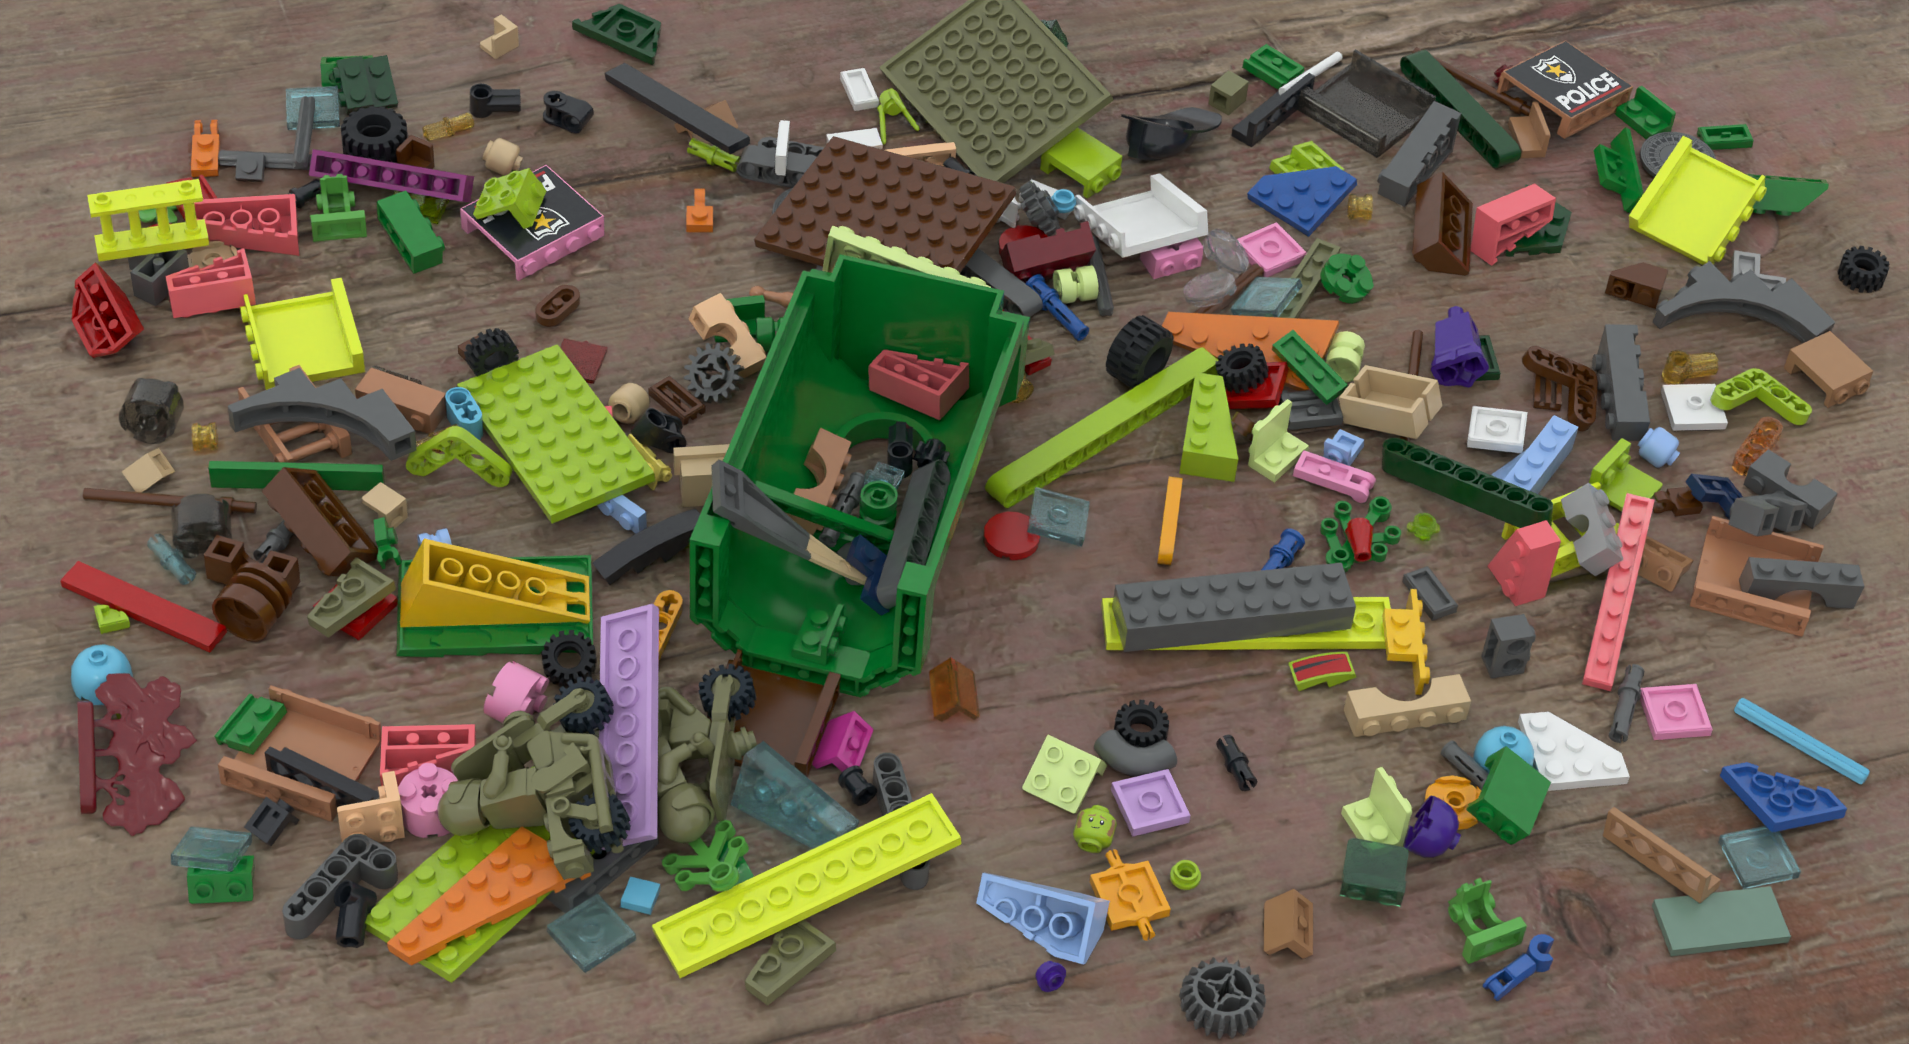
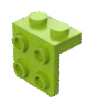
M530 168L513 171L499 178L493 177L484 184V189L476 203L473 215L476 219H481L509 210L523 229L532 227L546 189Z

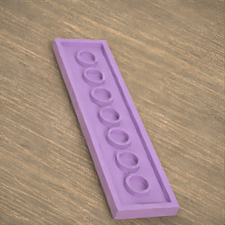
M654 604L601 617L600 682L604 685L613 701L614 706L612 708L614 713L609 715L611 719L609 724L602 723L604 729L599 730V741L612 763L616 796L623 804L631 820L629 821L631 825L630 831L625 830L628 836L625 840L623 839V846L657 839L659 608Z

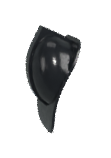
M1194 107L1153 117L1121 114V117L1129 119L1126 131V141L1129 146L1128 156L1151 161L1162 160L1180 154L1194 142L1198 133L1214 130L1222 123V116L1220 114Z

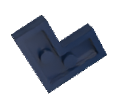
M1691 474L1685 481L1692 490V495L1697 500L1719 503L1729 520L1732 504L1736 498L1743 497L1728 477Z
M859 535L852 540L846 561L867 577L860 600L882 616L889 612V609L883 607L879 602L877 586L887 555L862 535Z

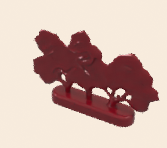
M129 673L108 674L106 676L107 681L100 684L95 690L96 697L107 708V714L102 719L94 720V705L91 701L77 702L81 814L95 813L97 811V792L102 788L105 789L113 800L106 806L103 812V820L110 826L124 827L131 836H134L135 834L143 833L147 825H160L162 821L167 819L171 811L176 810L185 801V797L177 783L159 773V768L162 764H173L181 756L180 751L188 749L197 739L185 725L171 724L167 720L174 710L180 707L181 688L177 683L170 682L168 678L160 676L158 679L149 682L145 688H141ZM114 714L122 715L120 719L111 720ZM95 727H104L113 731L114 735L107 749H95ZM114 756L117 758L119 769L111 779H102L96 776V757ZM120 775H125L123 781H117L116 778ZM113 785L125 786L130 790V795L126 797L116 793L118 792V787L113 788ZM116 799L123 800L124 805H118Z

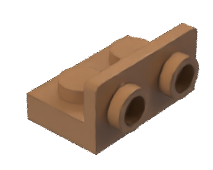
M1646 536L1638 575L1672 592L1680 577L1690 569L1694 560Z

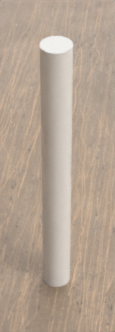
M1335 52L1279 88L1280 96L1308 73L1316 77L1340 62L1342 54Z

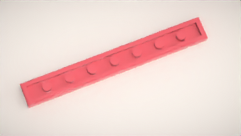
M1626 494L1617 536L1622 542L1620 549L1623 560L1608 570L1582 682L1583 685L1607 691L1612 689L1654 499Z

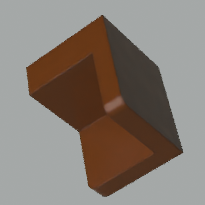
M410 135L396 150L397 163L428 169L435 167L433 144Z

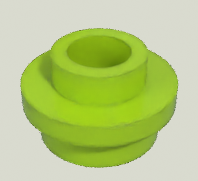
M1181 860L1172 867L1170 880L1177 888L1190 890L1199 885L1201 872L1194 862Z

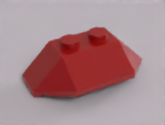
M95 262L75 280L74 288L76 293L73 299L71 320L91 357L95 358L117 353L144 330L126 294L99 264Z

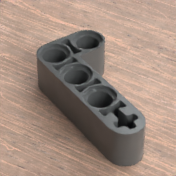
M353 834L348 836L284 904L282 913L286 934L293 939H304L311 935L337 907L334 903L335 891L345 880H350L357 884L363 880L379 889H388L394 886L398 881L395 853L366 835Z

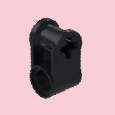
M549 91L543 97L544 104L546 105V110L543 112V120L550 125L563 128L571 133L581 132L594 115L593 108L588 102L573 98L560 91Z
M648 408L631 428V434L639 443L661 449L667 453H674L673 448L686 447L687 445L686 438L681 432L683 428L681 419L662 413L654 408Z

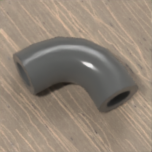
M1109 730L1103 733L1094 744V750L1103 761L1114 770L1128 776L1137 777L1166 769L1170 770L1177 765L1176 753L1171 744L1166 740H1161L1148 747H1136L1126 742L1117 730Z

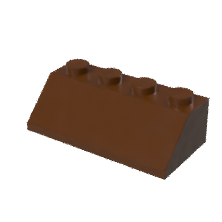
M1442 171L1417 184L1412 255L1415 261L1421 263L1428 271L1466 276L1470 272L1473 203Z
M283 467L262 490V493L268 499V505L284 519L285 527L299 538L301 547L314 557L318 562L319 570L323 574L340 577L341 574L346 575L351 569L350 563L355 557L367 564L377 559V546L316 470Z

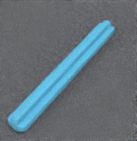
M1741 698L1737 702L1734 711L1741 717L1858 784L1862 785L1868 778L1869 769L1745 698Z

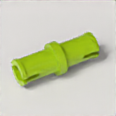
M696 138L691 139L689 145L692 148L688 147L687 153L707 160V164L712 166L716 164L731 172H736V162L739 163V156L730 155L715 145L711 146Z

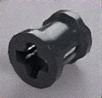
M855 765L847 768L838 778L839 785L848 790L852 795V802L857 806L867 804L877 793L876 787L868 783L863 777V770L860 766Z

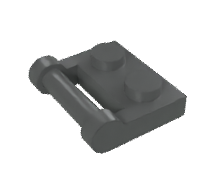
M1312 390L1282 391L1278 406L1287 399L1292 402L1288 423L1289 430L1342 425L1343 415L1337 398L1326 405Z

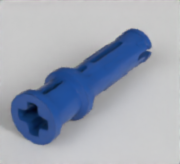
M1034 275L1026 282V285L1040 296L1043 302L1042 310H1048L1076 340L1080 341L1088 335L1089 328L1059 299V293L1045 283L1042 275Z
M1294 529L1283 530L1280 535L1281 540L1278 544L1272 546L1269 551L1270 558L1261 570L1281 569L1291 565L1294 561V554L1305 545L1304 537Z

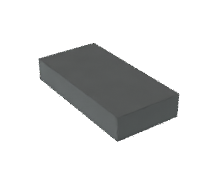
M1428 566L1403 575L1402 582L1409 591L1410 589H1417V598L1422 600L1423 609L1432 621L1457 612V603Z

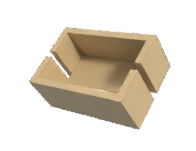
M1367 365L1353 379L1354 383H1350L1339 397L1345 424L1417 439L1427 427L1428 420L1431 421L1442 407L1438 380Z

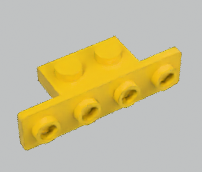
M1410 589L1406 609L1384 608L1382 617L1387 661L1412 662L1415 695H1422L1424 684L1428 685L1430 681V668L1425 667L1428 652L1427 645L1422 643V639L1425 636V623L1420 622L1423 604L1422 600L1417 598V589Z

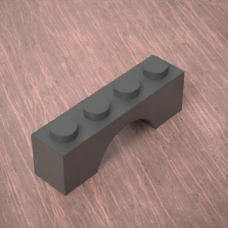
M1749 557L1739 578L1742 592L1775 600L1779 596L1791 591L1810 590L1824 598L1826 607L1854 609L1865 587L1859 565Z

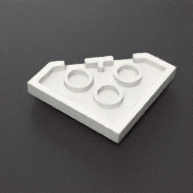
M1550 712L1520 714L1518 719L1520 729L1529 738L1534 749L1533 768L1551 781L1548 791L1628 783L1630 776L1622 753Z

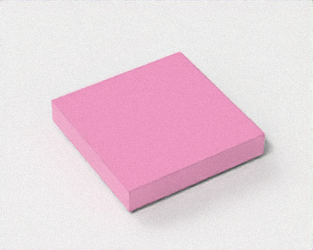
M1277 222L1234 241V248L1251 265L1258 264L1260 267H1263L1264 278L1299 264L1307 253Z
M1697 684L1640 688L1642 690L1640 702L1653 740L1711 736L1713 729Z

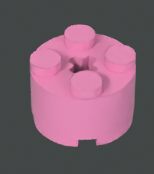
M514 661L513 663L508 662L498 673L492 684L496 688L493 696L488 694L486 697L484 714L503 723L504 719L514 711H524L531 715L534 711L541 712L547 701V696L543 695L549 684V679Z
M424 763L419 769L407 774L401 781L398 790L401 800L403 825L411 834L421 838H428L427 835L438 834V837L450 833L441 825L437 813L438 803L442 795L448 790L450 782L458 781L450 771L436 767L433 763Z

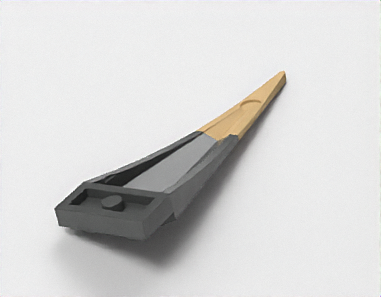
M720 459L711 465L714 513L730 520V524L736 529L865 585L867 579L865 575L791 519L743 471Z

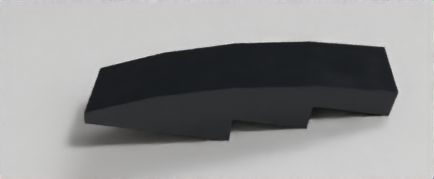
M694 508L660 521L619 543L592 562V564L607 583L611 585L633 568L638 574L659 557L666 563L690 544V537L700 513Z

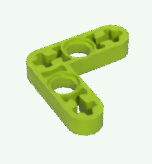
M1756 368L1749 369L1717 385L1710 398L1711 403L1715 407L1722 410H1731L1757 397L1786 420L1796 425L1806 424L1812 412V408L1808 403L1768 373Z
M458 426L449 427L416 447V451L409 453L406 461V469L410 473L426 476L457 458L487 483L495 487L507 486L513 471L512 466L466 429ZM432 449L441 450L445 454H438L434 452ZM472 454L480 455L484 459H476L472 456Z

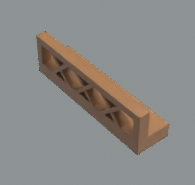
M1613 807L1608 811L1603 833L1604 838L1699 903L1719 888L1721 879L1617 808Z

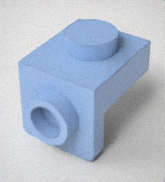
M1339 429L1333 439L1327 438L1324 442L1323 457L1351 466L1364 447V439Z

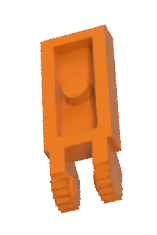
M195 120V135L192 136L191 175L192 177H199V175L204 177L219 176L218 155L220 151V137L218 134V120H211V134H202L203 124L201 120Z

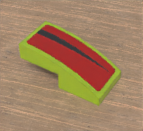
M1348 652L1317 654L1288 663L1298 691L1326 681L1328 686L1332 687L1356 678Z

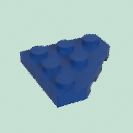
M1337 166L1265 175L1251 188L1247 195L1250 201L1309 237L1357 186V179Z
M1748 762L1722 768L1720 777L1771 832L1844 818L1847 811L1845 805L1829 789L1817 786V789L1813 790L1799 785V779L1776 772L1775 777L1757 771L1759 766Z

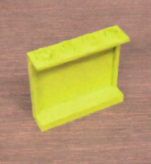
M1682 136L1630 213L1629 228L1702 265L1708 261L1714 265L1716 261L1720 262L1726 253L1725 247L1729 241L1734 242L1737 238L1741 223L1743 221L1747 222L1751 217L1752 207L1755 202H1760L1767 191L1765 176L1761 175L1759 180H1756L1693 149L1692 140Z
M342 278L331 279L332 292L250 306L248 294L243 295L245 306L240 307L243 323L248 322L249 324L245 325L248 342L253 341L254 343L250 344L252 360H258L259 362L255 364L258 380L263 379L266 390L275 387V377L289 372V368L297 365L301 366L312 382L365 372L363 350Z

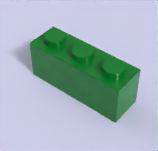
M403 191L377 201V219L413 274L443 263L444 242L440 236H436L433 232L430 220L427 217L424 218L421 214L416 199H411L407 191Z

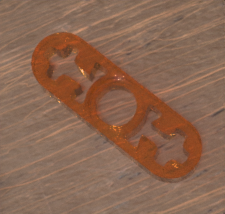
M1764 417L1759 420L1735 454L1732 468L1736 473L1747 476L1750 465L1768 449L1770 451L1773 449L1783 429L1779 420L1773 417ZM1770 430L1767 436L1764 435V431ZM1751 444H1760L1764 447V449H1755L1751 446ZM1747 457L1751 458V461L1744 463Z

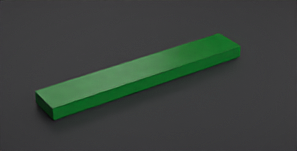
M209 461L208 467L211 488L264 489L283 467L316 470L331 490L370 491L380 482L385 485L383 465Z
M752 481L785 513L854 538L862 535L873 545L891 543L895 532L893 530L760 481Z

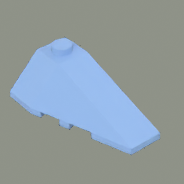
M982 873L976 903L1004 923H1009L1021 931L1029 940H1034L1046 948V951L1054 957L1086 964L1104 931L1110 901L1064 889Z

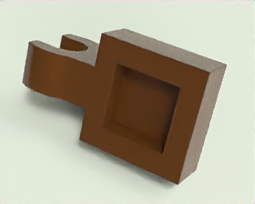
M1689 486L1667 489L1666 492H1655L1654 497L1657 502H1654L1652 510L1657 514L1672 511L1676 517L1700 514L1703 504L1692 495V490Z

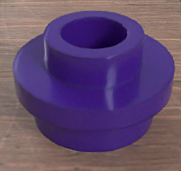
M1053 961L1043 963L1035 975L1038 987L1044 992H1051L1060 988L1066 977V969L1060 963Z

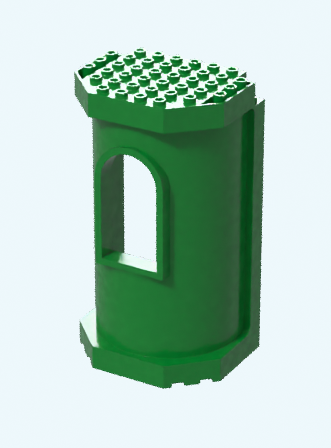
M842 254L839 255L832 273L817 269H811L810 272H802L723 462L743 471L751 481L757 480L793 494L796 488L810 489L817 487L815 476L804 465V462L820 428L851 441L850 449L865 440L875 438L888 439L889 426H893L896 422H906L909 426L913 427L914 450H916L920 441L926 444L929 439H938L945 444L946 451L950 452L947 467L951 478L925 566L906 562L897 586L896 607L889 609V612L882 616L860 600L864 585H850L844 576L734 528L730 524V520L713 512L711 488L690 537V619L696 625L702 623L711 632L712 640L723 650L727 651L730 649L735 655L738 649L742 650L743 666L820 685L825 684L829 672L841 674L840 693L860 698L869 694L870 690L876 687L886 688L896 684L901 677L906 675L916 676L921 674L930 648L934 592L939 574L997 409L1016 400L1024 377L1030 317L1003 311V290ZM883 350L918 355L920 360L934 362L935 358L943 359L945 364L960 366V362L969 363V388L942 419L938 420L870 391L869 365ZM823 527L822 531L816 529L813 537L819 540V536L825 527ZM841 533L836 545L828 548L836 553L844 544L852 542L854 537ZM891 543L874 546L887 555ZM838 603L843 604L844 616L848 617L847 626L844 634L839 633L837 652L835 655L830 654L827 664L822 665L792 657V648L809 607L834 613Z

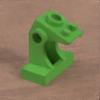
M337 174V177L324 175L323 178H320L321 194H316L318 210H323L324 214L310 215L313 242L367 237L365 211L350 210V207H355L354 191H348L347 176H343V174Z
M1481 878L1474 880L1475 886H1473V883H1465L1455 890L1457 895L1448 901L1450 918L1460 926L1467 937L1462 956L1468 964L1520 945L1527 925L1521 916L1503 922L1495 915L1492 910L1495 908V900L1489 892L1491 880L1483 882ZM1481 918L1488 929L1482 930L1478 928L1473 920Z

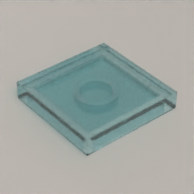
M338 86L286 89L288 130L297 129L300 103L303 96H313L315 98L313 128L340 127Z
M1256 277L1230 310L1232 315L1278 317L1303 285L1300 278Z
M1035 487L1027 532L1082 547L1085 539L1090 501Z
M191 826L172 852L171 865L232 872L251 845L252 833Z
M1766 826L1720 835L1718 842L1743 889L1799 878L1801 870L1780 831L1771 832Z
M598 893L547 925V933L584 973L636 941L634 931Z

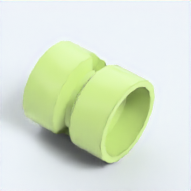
M1092 265L1076 267L1075 272L1068 268L1055 270L1053 273V287L1059 293V299L1064 304L1073 303L1077 298L1080 301L1097 299L1099 292L1098 279L1095 268Z
M1343 331L1336 333L1330 344L1326 363L1346 383L1353 381L1359 373L1365 348L1364 340L1353 332Z

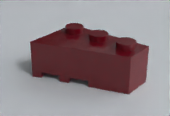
M1089 222L1080 223V229L1065 232L1064 228L1056 229L1057 235L1040 239L1038 234L1006 243L1000 253L1003 267L1026 283L1037 274L1042 275L1045 280H1051L1055 270L1071 268L1075 272L1076 267L1087 266L1096 251Z

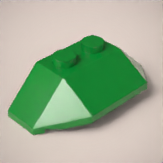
M1746 174L1756 180H1759L1761 175ZM1764 175L1767 191L1760 202H1755L1752 207V213L1764 214L1766 210H1774L1778 215L1790 216L1792 212H1800L1828 189L1829 183L1825 179Z

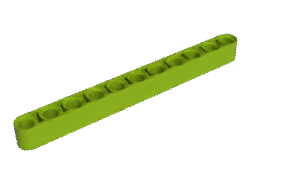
M1203 347L1196 349L993 474L988 479L985 490L1005 508L1014 506L1191 396L1195 373L1218 376L1215 365L1218 359Z

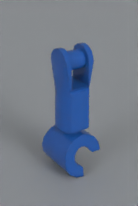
M1545 934L1534 936L1525 954H1522L1505 968L1491 975L1482 987L1484 989L1489 988L1495 995L1494 999L1499 1001L1533 973L1548 971L1553 961L1549 951L1554 939ZM1502 979L1506 983V985L1503 986L1499 982V980Z

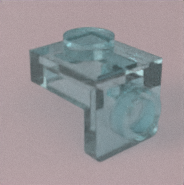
M878 461L873 470L868 469L865 473L864 486L873 481H884L892 484L897 490L904 479V470Z

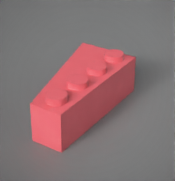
M295 194L203 199L202 202L194 203L197 220L205 219L209 241H221L229 247L231 244L236 248L299 256Z

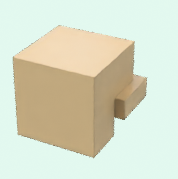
M730 444L673 448L674 475H679L682 507L704 506L712 488L711 465L719 459L723 461Z

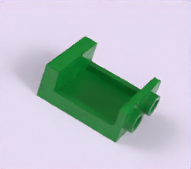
M1505 746L1487 757L1484 766L1490 772L1478 799L1469 803L1466 810L1476 817L1479 822L1496 833L1502 840L1513 845L1530 835L1551 781Z

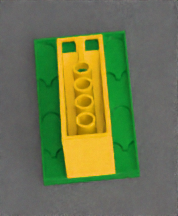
M424 538L414 559L402 560L401 565H399L396 656H484L488 653L540 655L542 650H544L546 641L550 642V637L553 634L556 638L559 637V631L563 630L565 635L569 634V630H574V635H578L579 632L584 633V639L589 637L593 645L591 555L503 557ZM574 650L563 651L565 653H577Z

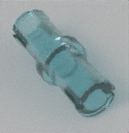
M162 534L154 535L159 541L158 544L152 537L148 540L147 547L160 559L161 566L165 570H170L182 585L189 583L185 578L186 575L191 581L194 580L196 571L186 563L180 550L173 548Z

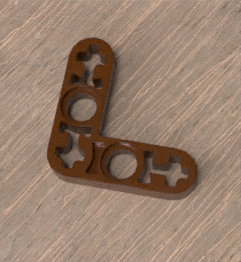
M1531 346L1522 356L1523 365L1535 374L1569 387L1568 422L1578 426V431L1588 430L1596 419L1598 379L1595 372L1585 365L1547 349ZM1555 366L1561 368L1564 373L1560 372ZM1578 395L1584 397L1587 402L1583 401Z

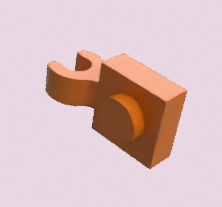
M694 189V206H687L686 232H713V206H705V189Z

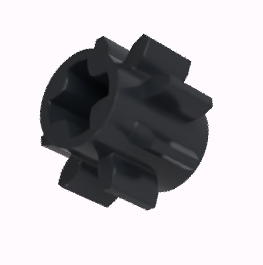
M929 439L926 444L922 441L918 443L913 460L917 461L918 468L938 459L947 465L950 452L946 451V446L942 441Z

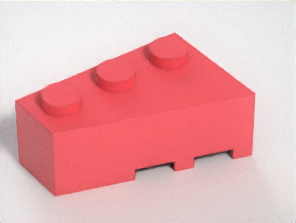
M1532 184L1477 207L1470 251L1492 266L1498 261L1496 258L1505 250L1511 252L1516 248L1514 243L1524 236L1529 238L1552 221L1556 198L1536 184Z
M245 249L237 250L236 256L225 260L221 256L213 259L214 264L199 269V266L195 265L165 276L173 318H188L197 314L217 313L221 310L233 308L240 309V307L245 306L243 296L245 294H248L250 306L256 305L253 281Z
M883 350L869 365L870 391L938 420L942 419L969 388V363L960 362V366L945 364L943 359L935 358L934 362L920 360L918 355Z
M1547 520L1516 529L1488 565V568L1501 585L1503 593L1510 598L1515 606L1544 598L1561 542Z
M475 724L382 726L381 786H383L382 773L394 771L397 786H399L407 774L419 769L424 763H433L436 767L446 769L453 774L451 770L453 761L476 745Z

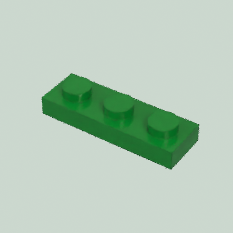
M1294 330L1272 345V351L1283 362H1287L1288 367L1326 405L1341 395L1348 387V384Z

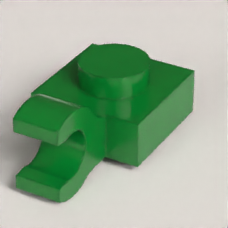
M385 517L374 519L375 541L378 546L377 560L381 568L386 569L385 563L390 558H394L396 564L401 565V556L394 547V544H398L395 528H389Z

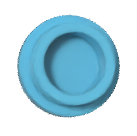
M1057 190L1051 197L1059 213L1071 212L1074 210V206H1076L1074 194L1069 190Z

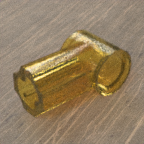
M1680 350L1671 351L1668 354L1661 374L1662 380L1668 385L1683 384L1687 378L1716 375L1719 369L1718 358L1714 352L1689 355Z

